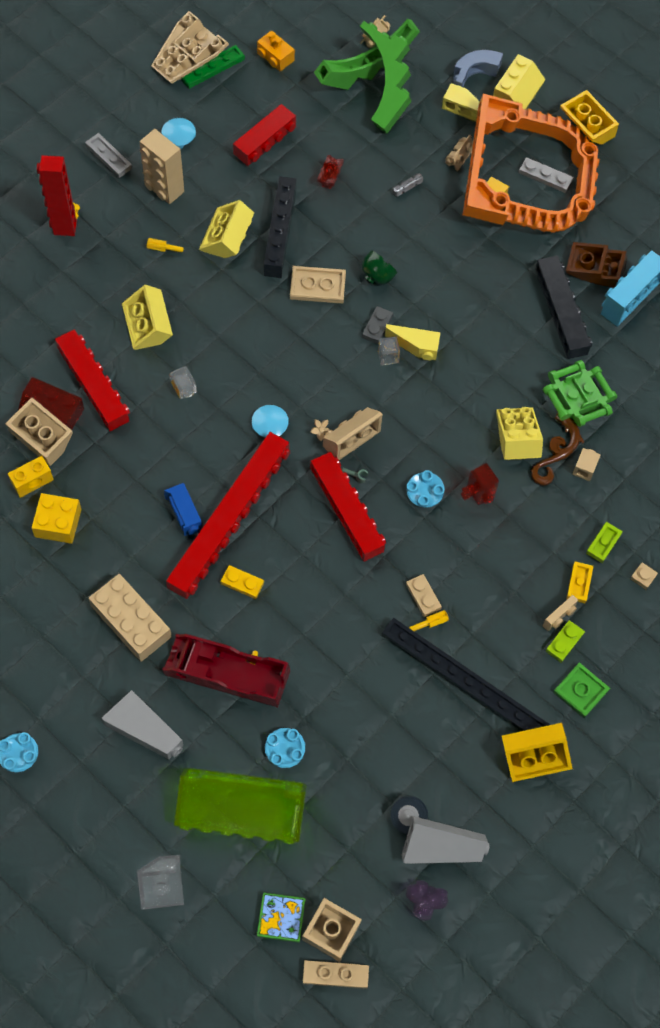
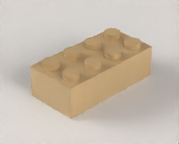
M154 129L139 141L144 184L148 190L154 191L162 201L165 200L168 204H171L184 193L181 150Z
M120 573L89 597L91 607L140 662L172 637L170 628Z

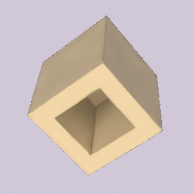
M583 448L572 475L590 481L600 454L594 450Z

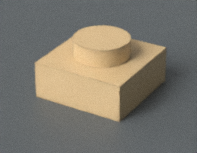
M641 563L630 580L647 590L658 573L644 563Z

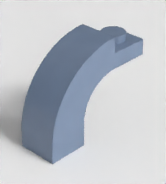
M477 50L464 55L455 65L453 84L464 87L466 80L471 75L477 73L496 77L501 66L503 53L492 50Z

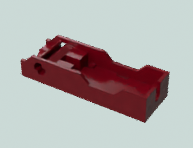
M189 634L175 635L176 639L172 646L171 654L165 667L162 669L164 675L278 708L291 671L288 662L271 657L261 658L240 652L231 646Z

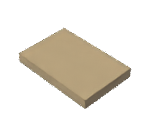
M293 266L290 300L343 303L346 270Z

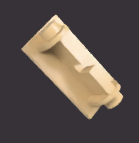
M385 15L373 22L381 33H386L390 30V24L383 20L386 17ZM363 33L362 36L364 38L360 44L365 41L367 47H374L373 41Z
M468 135L467 138H461L453 148L454 151H451L446 157L445 163L448 166L454 165L456 171L460 169L470 153H472L473 141L471 135Z

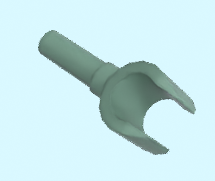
M346 468L342 469V472L356 477L358 483L366 481L360 475L368 476V471L364 469L359 472Z

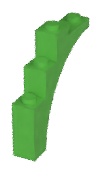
M407 19L390 37L392 38L394 34L398 37L403 36L408 40V45H410L420 31L412 20ZM374 47L365 53L348 59L323 60L314 73L322 85L349 90L358 77L372 80L380 68L385 69L379 49Z
M363 21L360 28L379 49L385 67L383 96L371 120L376 127L387 134L412 102L409 96L410 93L402 88L411 74L409 67L404 62H401L410 48L408 40L403 36L398 37L394 34L391 38L387 33L379 32L373 23L370 22L368 24Z

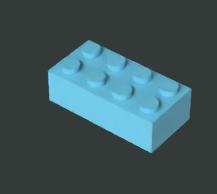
M652 250L647 255L644 254L639 259L636 267L633 265L627 272L628 275L625 278L622 276L616 283V287L614 289L610 288L605 294L606 299L602 303L601 315L617 327L660 284V256Z

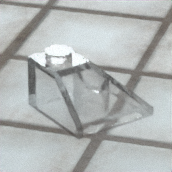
M180 854L157 857L137 871L142 910L184 905Z

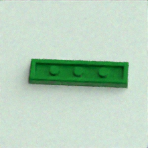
M234 45L221 52L211 61L182 77L181 80L190 89L245 60V55Z

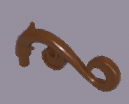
M557 413L554 419L562 423L561 425L565 427V432L569 431L570 442L566 448L561 449L559 446L564 447L566 445L564 438L560 436L553 437L549 443V449L555 455L542 460L533 467L531 471L533 481L543 486L553 481L554 473L550 467H546L547 476L542 477L538 474L539 468L565 459L575 451L579 442L584 443L575 421L572 418L560 420L558 417L559 413Z

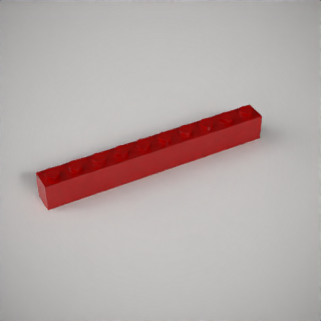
M269 432L167 578L166 584L168 589L185 599H188L190 594L193 595L196 592L199 581L207 576L210 565L215 564L218 560L220 550L227 547L231 534H235L238 531L242 518L245 519L248 516L251 505L257 503L262 489L268 487L271 476L277 474L282 460L288 458L290 454L288 441Z

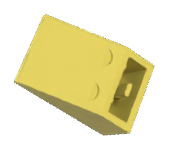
M533 407L496 409L504 460L542 458L543 437Z

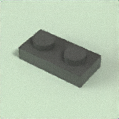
M376 306L362 334V338L379 345L385 333L386 324H389L393 317V312Z

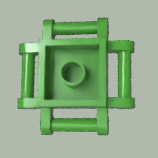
M579 360L574 365L558 371L548 372V377L552 384L545 386L543 392L549 396L559 413L558 417L560 420L572 418L577 426L581 427L586 422L601 416L612 415V408L607 403L614 401L618 396L615 391L611 390L601 374L602 370L599 366L587 371L584 362ZM576 371L578 372L576 374L566 377L564 381L560 382L559 380L560 377H563ZM592 378H596L606 394L605 396L601 395Z

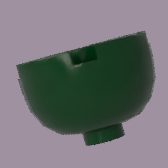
M372 250L365 256L362 263V270L366 275L364 278L370 284L375 282L379 285H385L398 272L390 263L387 264L383 257Z

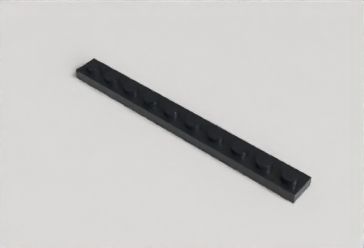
M393 618L382 632V636L519 730L526 731L550 725L397 619Z

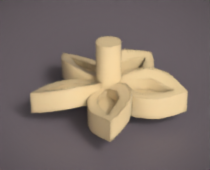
M314 419L315 427L311 429L310 433L317 434V438L322 441L324 434L330 431L329 428H326L328 420H324L321 423L319 420Z

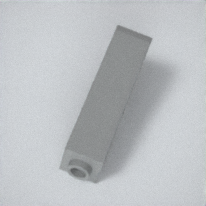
M132 690L102 717L103 724L106 727L168 760L172 756L176 757L183 750V740Z
M413 816L401 855L403 863L482 862L484 855L488 854L489 843L484 834Z

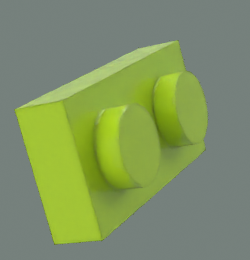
M606 522L586 554L603 563L623 531Z
M569 620L547 647L546 652L562 663L584 635L585 631Z

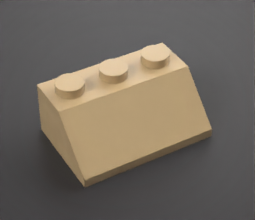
M33 398L5 423L13 436L38 457L43 456L49 466L64 453L73 434L70 428Z
M368 407L363 411L359 410L354 414L353 418L343 421L334 431L330 430L324 435L323 447L328 453L331 452L334 457H337L339 460L381 432L383 414Z

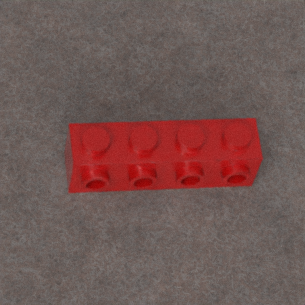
M282 104L279 105L233 143V154L247 166L252 162H256L264 152H268L275 143L280 142L287 133L295 129L296 115Z

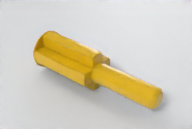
M148 238L147 248L164 252L166 249L183 252L184 250L183 247L169 245L167 241Z
M443 610L426 617L425 621L409 628L413 631L426 626L432 628L449 621L446 611Z

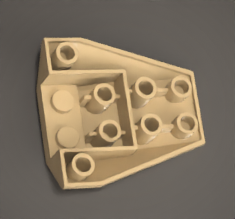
M188 11L177 22L151 66L172 84L217 57L229 43L221 36L212 34L195 15Z

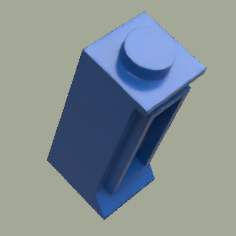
M182 483L164 490L165 499L169 500L184 532V536L198 533L202 529V522L185 484Z

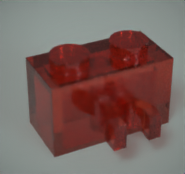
M487 463L470 472L468 484L462 488L463 492L460 494L464 501L473 496L477 504L480 505L482 503L487 504L495 498L499 480Z

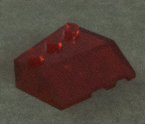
M32 377L22 393L18 408L19 410L33 398L72 430L84 410L82 398Z

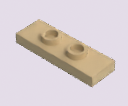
M304 960L303 984L368 988L369 965Z

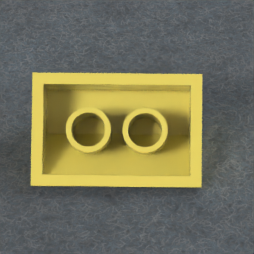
M518 54L495 87L493 96L522 103V108L527 109L545 82V78L532 60Z
M241 200L217 207L199 250L222 258L237 255L240 251L239 247L242 240L246 236L245 233L248 226L252 222L251 219L254 212Z
M144 285L122 303L133 349L138 350L161 345L173 335L161 289Z

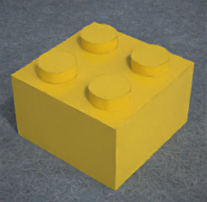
M41 493L32 524L34 536L36 538L73 544L81 513L79 500Z

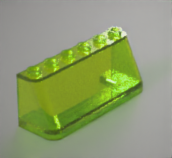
M186 768L180 775L174 826H179V829L182 830L197 828L204 833L220 831V834L231 836L235 833L241 834L243 838H254V836L262 837V840L265 841L280 839L284 843L295 844V842L300 840L307 785L293 781Z

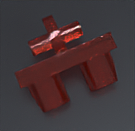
M327 155L317 182L322 183L323 187L329 189L332 186L334 187L344 164V159H336L331 155Z

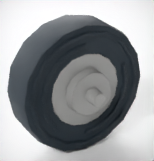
M414 796L400 798L391 809L393 825L398 831L408 834L413 816L428 820L426 805Z

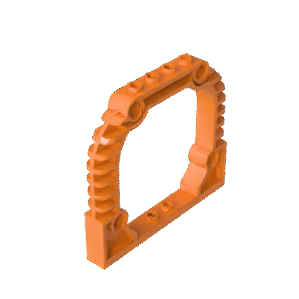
M483 94L478 104L463 215L503 225L506 221L512 225L518 224L521 227L526 226L533 230L538 229L541 232L548 231L551 233L565 231L574 226L576 222L584 221L595 206L593 197L597 189L595 186L598 177L596 169L599 165L597 146L589 142L587 136L585 135L584 137L580 132V128L572 125L568 119L565 121L560 116L554 117L549 113L546 115L542 114L541 111L534 112L529 108L523 109L522 103ZM518 128L550 136L566 144L572 150V162L578 167L576 193L571 198L566 209L551 211L510 201V197L505 192H495L484 179L478 178L479 168L482 167L484 160L481 154L484 153L486 146L483 143L484 134L488 135L498 129L511 133Z

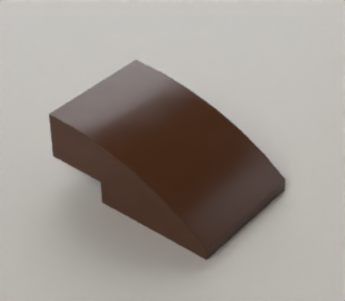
M573 242L566 273L590 283L615 288L618 280L624 275L627 253L621 250H609L608 245Z

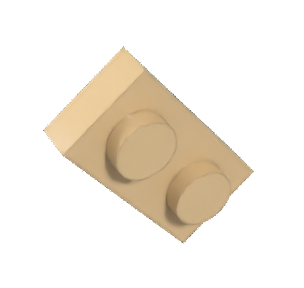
M424 574L406 582V586L423 617L441 610L442 606Z
M574 595L569 597L545 619L543 627L547 631L552 627L555 629L559 627L563 622V617L566 615L571 616L577 608L575 606L578 599Z

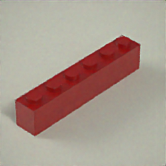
M41 155V161L37 163V174H40L39 183L42 185V196H45L44 205L47 207V217L50 218L49 226L53 229L54 235L75 236L77 219L64 157Z
M74 329L56 338L57 349L109 432L128 423L130 411L127 405H122L118 391L112 389L111 380L108 376L103 375L101 364L94 361V354L90 348H86L83 336L81 334L78 335Z
M331 452L311 460L310 469L363 562L384 552L386 540L376 530L377 525L374 519L369 518L366 505L359 501L356 488H352L349 484L350 479L347 473L342 472L339 459L334 457Z

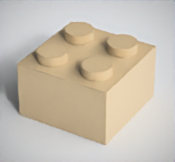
M324 898L303 934L302 940L340 962L362 919Z

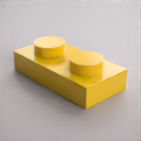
M574 561L566 599L574 595L578 602L586 603L593 571L592 565Z
M229 565L221 579V585L257 599L264 585V580Z

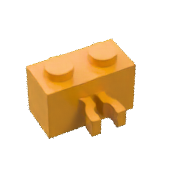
M270 31L257 41L258 55L279 71H282L295 61V49L276 35L275 32Z

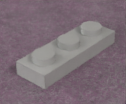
M99 133L85 142L86 147L118 178L132 169V164Z
M527 157L519 169V174L566 193L573 180L572 176Z

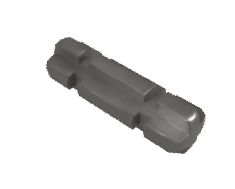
M417 173L413 175V178L410 177L401 182L400 185L394 186L392 188L393 194L396 197L403 194L402 192L405 193L423 182V176Z

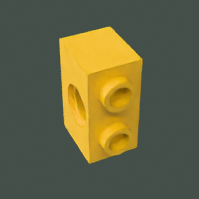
M43 456L8 473L11 484L20 498L54 480L52 472Z

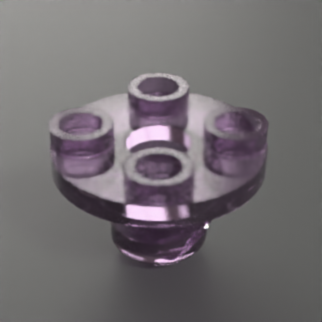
M418 880L416 884L407 887L406 896L415 903L412 911L413 915L420 920L427 921L432 918L434 909H443L447 906L448 892L442 888L436 889L428 886L427 882Z

